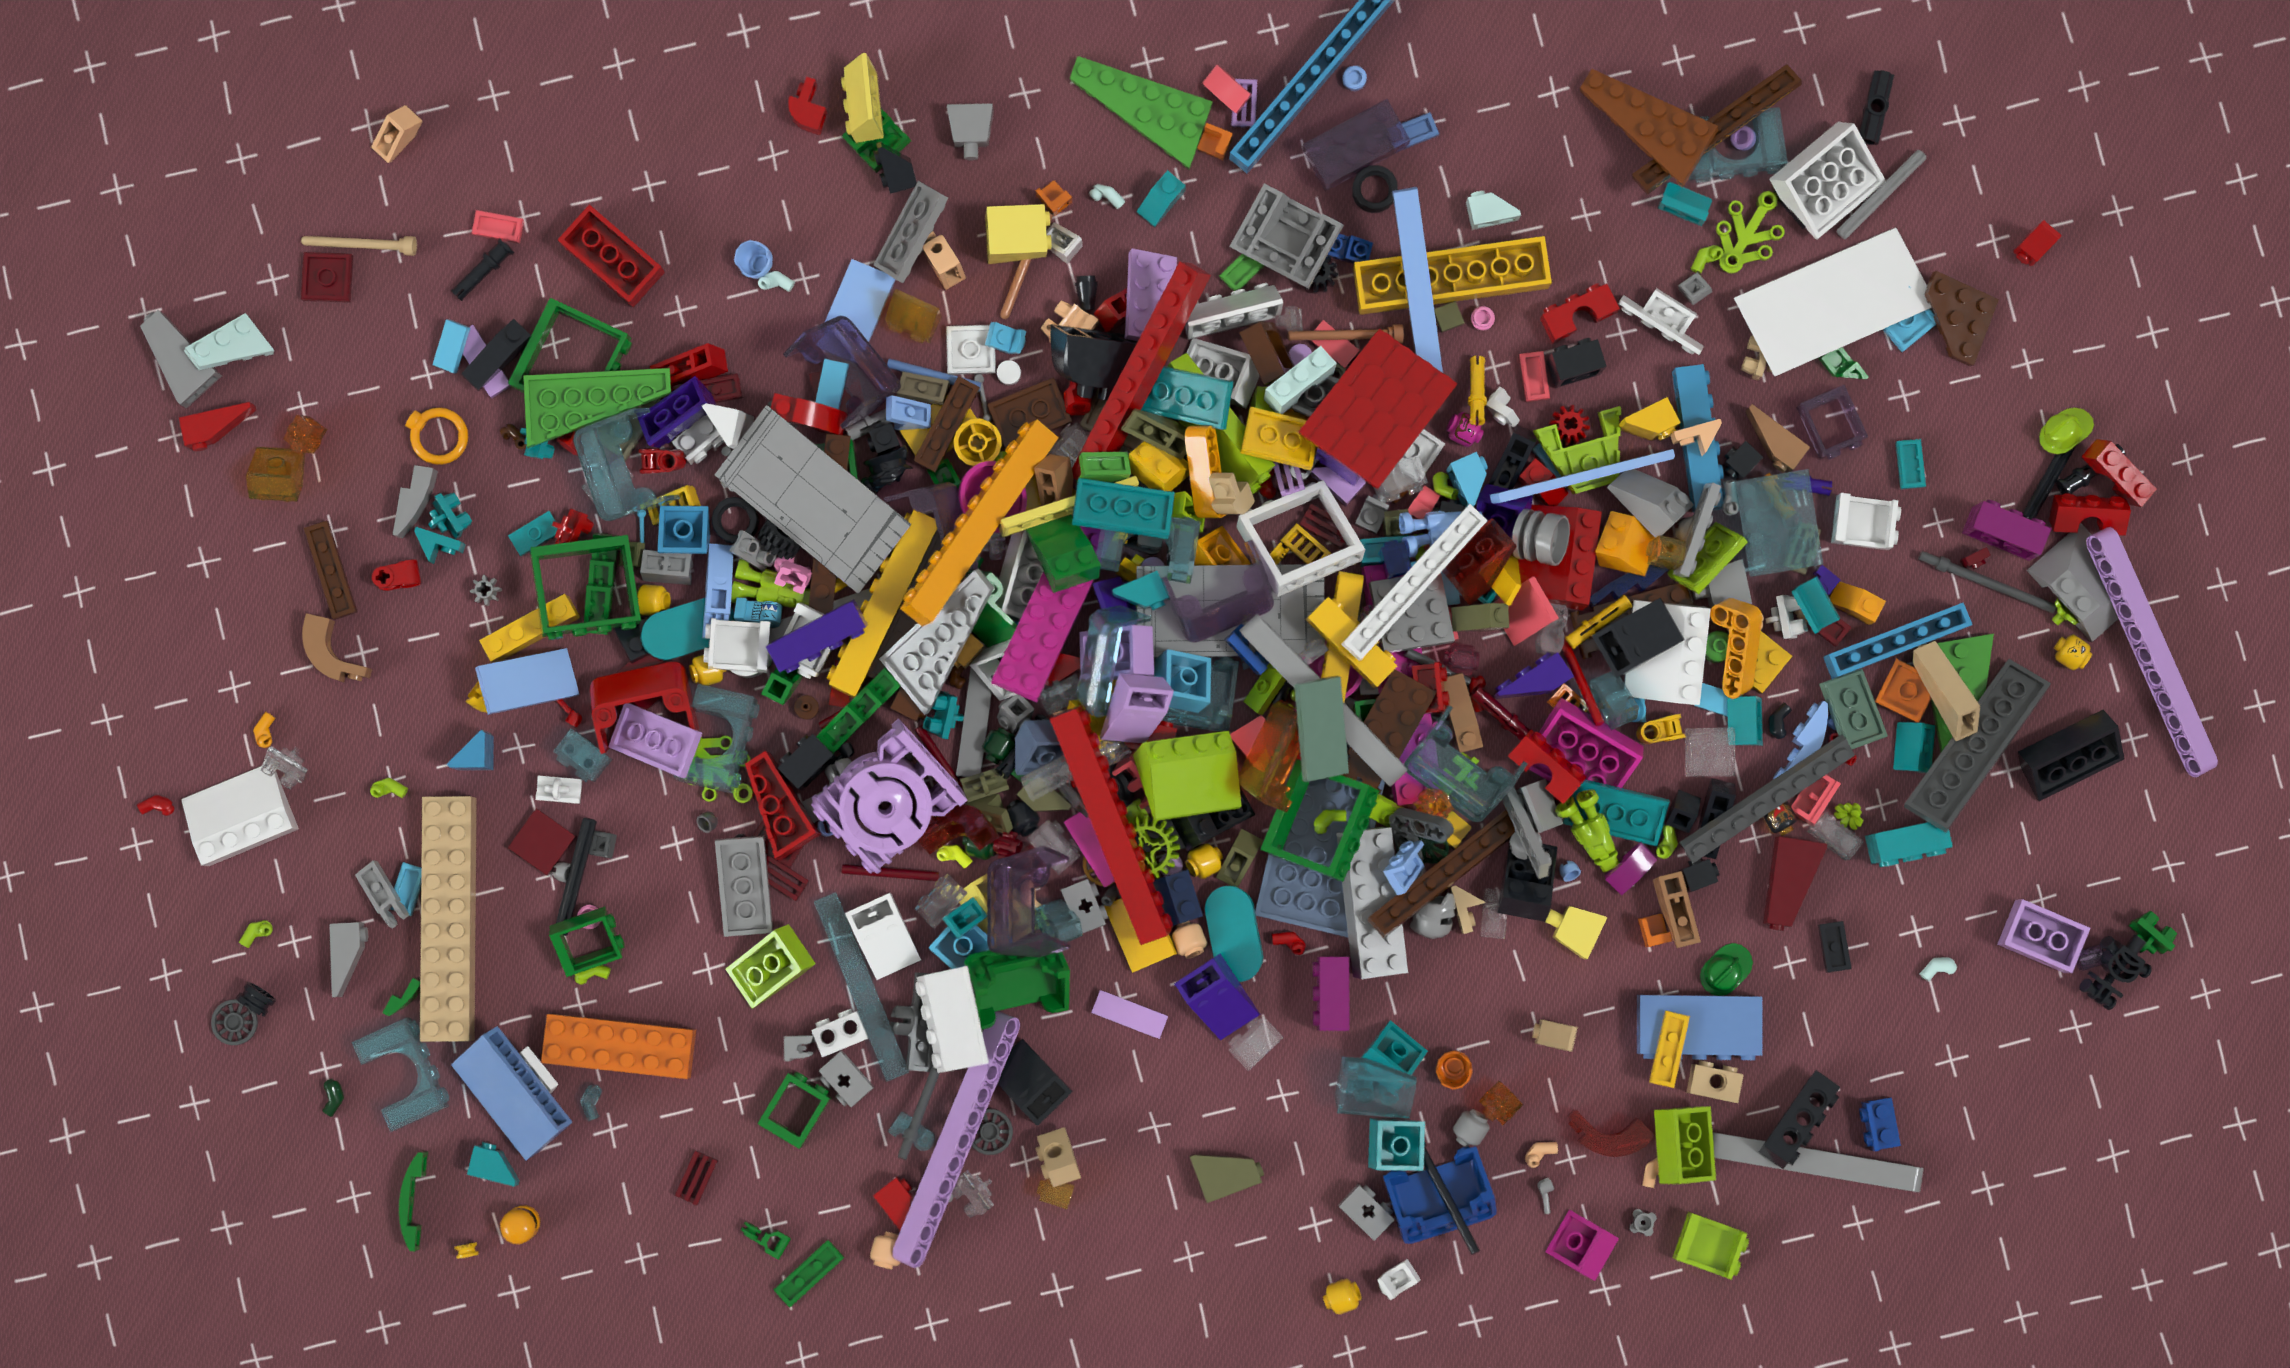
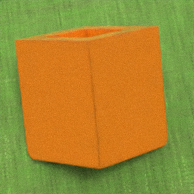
M1206 123L1204 133L1198 145V151L1224 160L1232 141L1233 133Z
M1052 181L1042 190L1038 188L1035 191L1038 199L1045 204V207L1053 217L1072 203L1070 194L1066 190L1063 191L1056 181Z
M1662 914L1638 919L1645 947H1652L1672 941L1671 933L1666 930Z

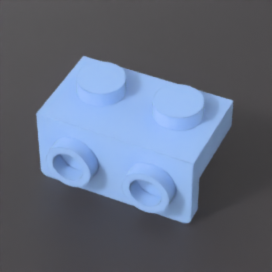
M1422 840L1403 843L1399 847L1398 853L1389 860L1388 866L1383 871L1397 895L1405 894L1425 867L1417 854L1424 845Z

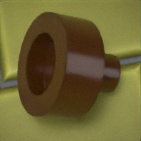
M804 695L797 699L794 709L800 718L811 720L819 712V703L814 697Z

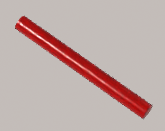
M1563 639L1559 642L1595 726H1600L1604 723L1603 717L1572 647L1566 639Z

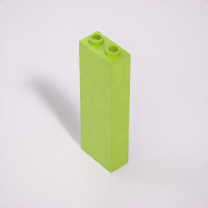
M1187 353L1173 360L1167 366L1203 374ZM1229 407L1226 429L1220 430L1215 428L1221 472L1233 473L1236 482H1248L1253 495L1261 488L1259 484L1264 483L1271 477L1269 472L1275 467V464L1270 460L1240 453L1245 426ZM1178 420L1182 425L1186 427L1203 426L1195 423Z

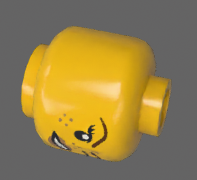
M2074 634L2069 635L2066 639L2061 637L2054 647L2057 650L2056 660L2070 670L2083 669L2092 656L2090 645Z

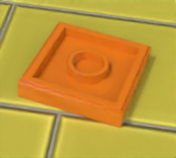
M1896 658L1875 703L1914 722L1920 723L1932 698L1915 667Z

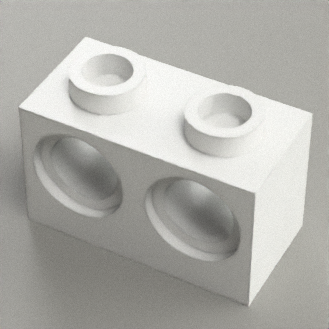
M852 1009L839 1013V1019L830 1022L829 1018L815 1023L817 1028L811 1031L822 1057L869 1039L859 1011L853 1013ZM848 1020H853L857 1024V1031L854 1034H848L844 1029V1025ZM827 1029L833 1031L835 1035L834 1041L830 1044L822 1040V1033Z

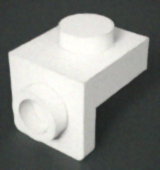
M1499 387L1490 395L1486 406L1498 423L1501 425L1507 423L1515 428L1520 420L1513 409L1506 406L1510 401V397L1504 388Z
M1408 1259L1387 1270L1377 1279L1380 1290L1390 1300L1421 1280Z

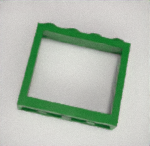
M550 298L508 384L512 388L524 393L523 375H529L559 312L619 340L605 371H620L621 363L619 362L623 354L627 355L632 346V342H630L631 337L621 330Z
M628 535L530 547L542 637L556 640L563 638V634L573 633L574 637L587 635V631L597 630V633L611 632L612 628L621 627L622 630H630L636 628L637 624H640L641 617ZM621 550L631 616L549 627L539 560Z
M1296 760L1260 850L1344 882L1347 872L1351 869L1354 854L1360 847L1362 834L1368 827L1369 817L1372 809L1377 804L1376 799L1380 791L1368 784L1342 775L1326 778L1360 791L1331 865L1326 867L1282 850L1309 785V782L1303 781L1301 761Z

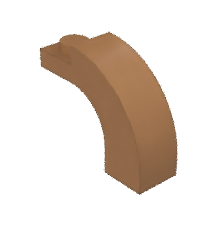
M306 613L302 629L303 645L309 660L316 669L340 682L345 681L346 673L348 674L347 678L362 681L363 677L370 679L372 669L343 662L334 654L331 647V635L335 621Z

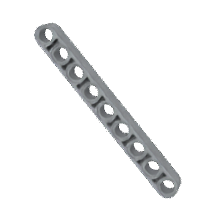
M1256 613L1239 630L1293 687L1297 683L1321 679L1259 614ZM1343 702L1346 742L1391 787L1408 769Z
M1713 1132L1714 1158L1782 1169L1759 1153V1150L1766 1141ZM1799 1147L1797 1150L1800 1153L1798 1159L1793 1165L1788 1163L1783 1169L1920 1192L1924 1168Z

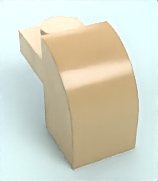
M1212 473L1208 478L1215 497L1211 505L1216 513L1245 514L1254 504L1255 500L1249 483L1236 482L1233 473Z

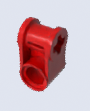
M638 449V453L641 454L642 466L639 469V473L671 472L680 470L686 465V455L680 449ZM670 455L674 457V465H671L669 461Z
M405 560L396 564L380 566L372 573L373 583L383 591L411 588L422 584L417 560ZM383 574L390 577L386 579L385 584L380 581V579H383Z

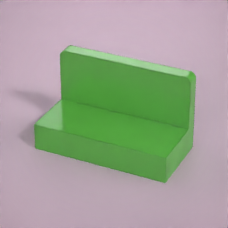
M1081 452L1079 455L1081 476L1079 478L1115 483L1127 479L1131 475L1128 452Z

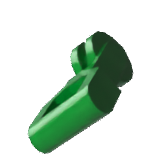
M748 1221L744 1222V1225L747 1227H741L740 1229L746 1237L764 1246L765 1253L778 1260L792 1239L781 1231L776 1230L771 1233L765 1232L761 1240H759L756 1232L761 1233L762 1230ZM777 1236L780 1240L774 1250L768 1247L767 1242L770 1237Z

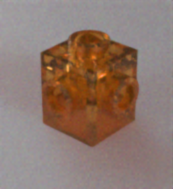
M296 415L293 422L288 426L283 440L289 443L290 449L298 454H303V452L314 454L320 447L321 440L327 429L310 416Z
M1424 789L1417 795L1418 799L1413 803L1417 808L1415 811L1447 818L1448 814L1454 810L1449 796L1440 789Z
M1500 1081L1479 1100L1485 1108L1482 1111L1483 1114L1490 1121L1493 1122L1496 1119L1502 1125L1511 1119L1523 1106L1520 1100Z

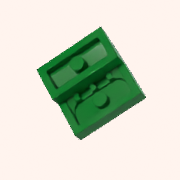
M882 109L884 138L856 143L852 135H848L847 131L842 135L843 139L876 173L883 168L882 164L877 165L873 151L878 150L876 143L882 142L900 152L911 142L910 138Z

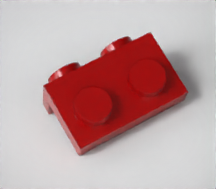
M1440 662L1412 666L1413 679L1437 692L1425 714L1447 712L1446 706L1450 705L1449 692L1444 691V682L1447 681L1446 667H1442Z

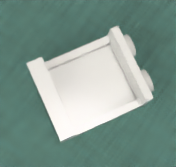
M1840 493L1836 496L1831 543L1890 550L1893 548V545L1897 544L1899 532L1895 528L1896 521H1899L1901 516V507H1898V500L1884 501L1853 497L1848 493Z
M802 602L797 603L793 611L795 614L784 635L824 614ZM829 647L820 651L822 655L809 662L806 658L799 662L800 667L797 673L809 679L811 676H819L831 652Z
M711 618V624H706L705 638L710 639L709 648H704V662L708 663V669L767 673L768 650L766 646L769 644L770 622L725 621Z

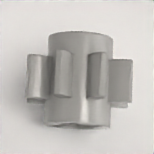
M483 575L482 581L473 580L476 585L475 589L470 590V592L477 595L475 602L479 603L483 599L485 605L489 606L490 600L499 601L496 595L502 589L495 587L497 583L495 578L488 582L487 576ZM485 585L491 588V591L487 592V596L481 593V590L485 589Z

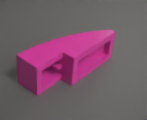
M1085 809L1064 821V824L1105 888L1115 880L1090 818Z

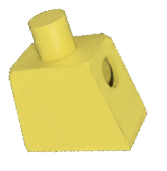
M1567 906L1563 914L1550 909L1545 922L1556 927L1553 934L1555 940L1585 960L1588 959L1607 917Z

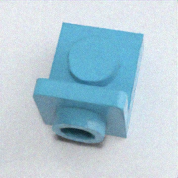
M991 322L985 345L1007 354H1020L1025 346L1026 331Z

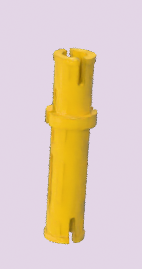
M1476 356L1470 358L1469 422L1476 425V417H1478V426H1481L1485 423L1484 406L1487 404V398L1484 396L1485 358L1479 356V364L1477 365Z
M1623 595L1590 620L1581 622L1582 625L1568 636H1565V639L1575 649L1576 646L1592 637V635L1596 634V632L1614 621L1628 609H1631L1633 607L1631 602ZM1617 608V611H1615V612L1612 613L1610 616H1608V617L1605 618L1603 621H1601V619H1602L1603 617H1605L1607 614H1609L1610 612H1612L1614 609ZM1597 623L1596 626H1594L1593 628H1591L1590 630H1588V631H1587L1586 633H1584L1582 636L1580 635L1582 632H1584L1586 629H1588L1589 627H1591L1593 624Z

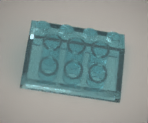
M1809 469L1735 481L1743 536L1748 541L1745 548L1750 577L1823 564Z

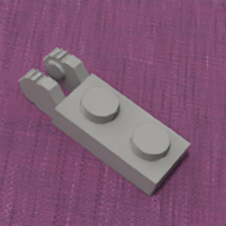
M371 861L355 874L375 910L382 916L388 927L393 929L398 925L394 915L388 911L390 908L393 907L397 915L403 920L409 916L406 907L400 902L401 899L378 861Z

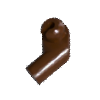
M954 665L950 671L949 683L951 686H955L956 689H961L966 682V679L961 677V673L965 669L962 665L959 668Z

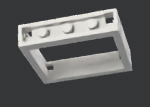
M1324 480L1318 483H1309L1305 486L1304 490L1275 501L1268 500L1261 507L1253 510L1249 509L1248 512L1240 514L1238 517L1237 529L1277 597L1361 562L1364 556V546ZM1319 497L1348 547L1282 575L1253 525Z

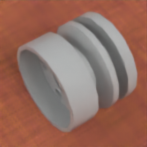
M1523 509L1516 520L1513 530L1512 551L1514 557L1517 559H1527L1528 561H1534L1537 558L1543 564L1559 565L1563 560L1569 542L1570 524L1568 518L1554 513H1548L1545 516L1542 511L1534 512L1532 509Z

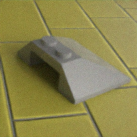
M1264 183L1229 247L1309 289L1344 225L1290 199L1284 193Z
M2080 523L2078 533H2068L2028 568L2027 572L2042 588L2047 586L2079 621L2076 624L2079 630L2090 642H2093L2119 618L2087 548L2086 540L2091 534Z

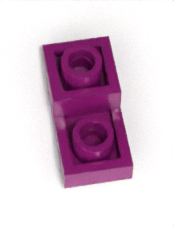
M1640 842L1623 856L1621 863L1605 875V880L1622 896L1657 861V857Z

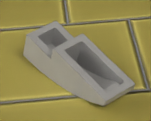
M414 465L410 489L400 488L393 529L395 537L403 538L412 529L426 508L438 471L434 468Z

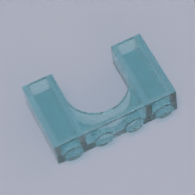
M1780 107L1769 108L1752 120L1756 142L1755 149L1750 156L1740 160H1732L1722 156L1714 147L1702 156L1690 175L1689 180H1696L1697 183L1710 181L1712 177H1720V180L1734 178L1736 174L1750 177L1757 175L1761 171H1767V174H1774L1781 170L1788 162ZM1709 116L1700 117L1706 121L1709 120Z
M1189 517L1171 518L1169 539L1162 538L1170 551L1166 580L1191 583L1201 521H1195ZM1101 529L1096 553L1101 564L1100 569L1118 572L1123 545L1135 534Z
M698 684L692 708L696 712L727 720L733 729V740L729 749L717 758L702 759L693 757L686 779L673 775V777L679 782L733 794L734 788H738L741 781V774H738L740 766L746 762V743L752 739L753 727H751L753 718L756 719L759 713L760 706L757 704L756 698L746 694Z
M404 1018L352 1042L361 1065L397 1052L409 1057L417 1068L418 1081L414 1091L407 1098L381 1109L390 1132L397 1131L449 1107L447 1101H450L449 1095L444 1087H440L437 1080L440 1078L439 1072L435 1065L431 1066L428 1059L430 1056L429 1049L425 1043L420 1042L418 1036L420 1034L419 1026L411 1018Z

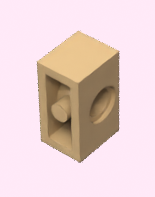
M1700 1060L1699 1065L1692 1064L1686 1093L1738 1103L1744 1075L1737 1073L1738 1068L1723 1065L1722 1070L1713 1068L1714 1063ZM1714 1074L1719 1075L1721 1078V1084L1717 1088H1713L1710 1085V1078Z
M1065 1127L1037 1136L1040 1145L1036 1147L1037 1155L1040 1161L1044 1160L1045 1164L1041 1165L1044 1178H1050L1053 1187L1081 1178Z

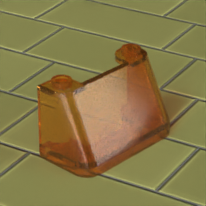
M1284 700L1277 701L1272 705L1238 773L1241 788L1260 802L1284 812H1288L1292 801L1286 797V792H1289L1290 787L1286 786L1284 782L1300 752L1297 709L1295 705Z

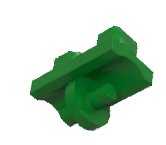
M2148 911L2140 918L2132 920L2128 925L2137 933L2138 937L2146 942L2139 953H2143L2145 950H2148L2152 955L2156 951L2164 954L2166 951L2170 952L2175 947L2173 941L2177 932L2169 926L2163 927L2160 932L2155 929L2154 926L2159 918L2152 911Z

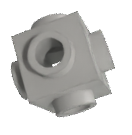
M1015 695L1011 698H1006L999 705L998 708L1000 710L997 719L1003 729L1015 734L1020 730L1024 721L1031 720L1035 709L1024 697Z

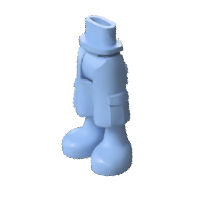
M1462 511L1428 512L1425 514L1424 519H1413L1408 512L1400 513L1399 529L1401 534L1423 529L1428 530V534L1402 538V545L1407 557H1415L1418 553V548L1427 544L1431 546ZM1483 525L1479 529V531L1485 530V525Z

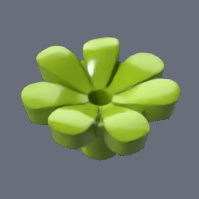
M2059 599L2054 602L2058 609V613L2052 618L2055 624L2060 625L2064 620L2070 621L2073 625L2079 623L2076 617Z
M1846 803L1835 806L1836 812H1834V816L1837 819H1842L1839 823L1841 827L1846 828L1849 824L1851 829L1857 830L1858 827L1862 826L1863 819L1860 817L1862 811L1859 804L1853 803L1851 805Z

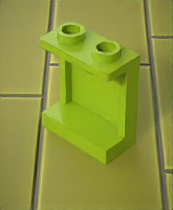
M1688 1212L1672 1258L1732 1280L1733 1275L1737 1276L1741 1262L1738 1260L1741 1252L1744 1253L1746 1251L1749 1239L1746 1238V1232Z

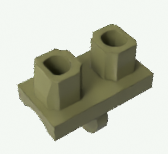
M996 768L960 779L967 802L969 803L1010 790L1007 780L1003 778L1004 774L999 776L995 770Z

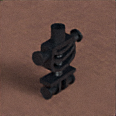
M2135 934L2126 945L2117 940L2114 941L2112 936L2103 938L2100 946L2106 950L2101 955L2100 962L2107 975L2102 979L2092 971H2089L2087 974L2095 979V981L2092 982L2089 978L2084 979L2080 983V991L2087 992L2088 997L2094 999L2098 1004H2103L2106 1010L2113 1009L2117 1000L2111 994L2114 993L2120 998L2123 997L2121 992L2111 986L2115 979L2120 982L2130 983L2138 975L2147 978L2151 974V965L2145 964L2146 961L2138 956L2146 942Z

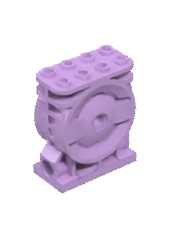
M899 718L891 724L893 728L878 740L877 752H871L855 759L845 768L840 777L837 775L834 778V782L828 786L826 784L819 795L815 794L812 797L813 803L811 805L814 808L813 812L822 822L826 819L830 825V831L838 839L843 838L846 848L853 856L859 855L863 861L861 862L870 874L873 871L876 874L880 873L881 867L885 863L889 865L894 855L897 853L900 855L904 849L914 844L926 831L931 816H945L956 805L962 806L967 801L962 787ZM909 751L918 760L916 764H913L904 757ZM873 771L878 777L900 779L912 789L916 798V813L913 820L910 818L913 803L906 787L894 779L881 778L875 780L869 772ZM927 775L933 776L938 782L930 790H928L924 777ZM851 787L859 795L857 799V812L862 823L873 832L889 835H872L860 827L854 816L853 806L855 797L849 792ZM883 801L891 803L890 807L886 810L878 808L879 804Z

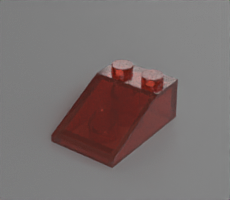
M1491 518L1441 572L1468 605H1471L1489 591L1517 545L1497 522Z

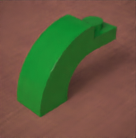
M776 668L771 673L761 694L784 705L799 685L803 676L797 673L798 668L789 673L786 670L779 672Z

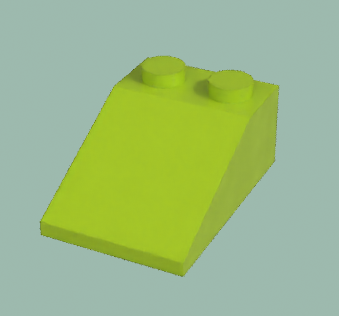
M788 924L771 932L725 970L753 1009L796 980L816 963Z

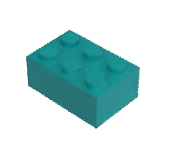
M1929 822L1865 836L1871 864L1879 863V867L1899 864L1898 859L1902 858L1903 862L1923 859V853H1926V857L1946 854V848L1953 847L1949 830L1945 833Z

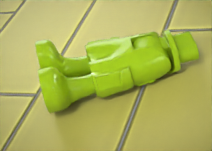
M739 559L735 579L757 582L761 586L757 588L734 581L731 602L736 603L737 598L753 597L756 598L757 602L772 601L784 607L795 608L797 603L801 602L809 606L810 588L806 587L803 594L793 591L794 586L786 583L783 587L776 585L774 582L778 572L765 569V571L760 573L750 568L748 562Z
M1593 789L1584 790L1577 794L1576 799L1580 807L1584 809L1588 817L1587 820L1581 816L1573 797H1569L1564 804L1559 803L1555 808V812L1560 818L1569 817L1574 824L1571 827V831L1580 845H1583L1588 855L1594 860L1595 865H1599L1602 872H1607L1619 864L1616 857L1618 852L1615 849L1610 835V828L1604 814L1596 811L1595 804L1599 799L1598 794Z

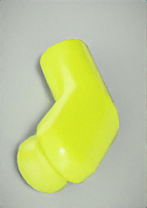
M943 845L936 853L938 860L942 862L956 860L964 869L973 862L959 845Z

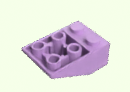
M1119 673L1100 739L1134 743L1146 742L1167 714L1174 692L1164 677Z

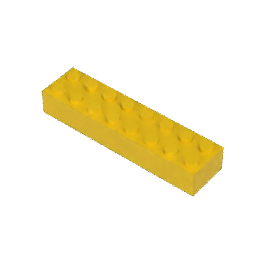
M1545 236L1426 252L1433 304L1549 289L1552 284ZM1401 256L1354 262L1353 274L1359 315L1409 308Z
M915 509L912 514L907 512L904 519L911 526L892 549L891 557L887 556L880 567V571L883 572L880 579H874L869 590L872 596L869 601L864 600L860 608L868 624L863 629L865 633L854 639L851 638L848 645L843 643L837 655L841 660L837 667L832 665L827 679L830 680V687L853 698L857 696L902 603L903 597L940 524V521Z

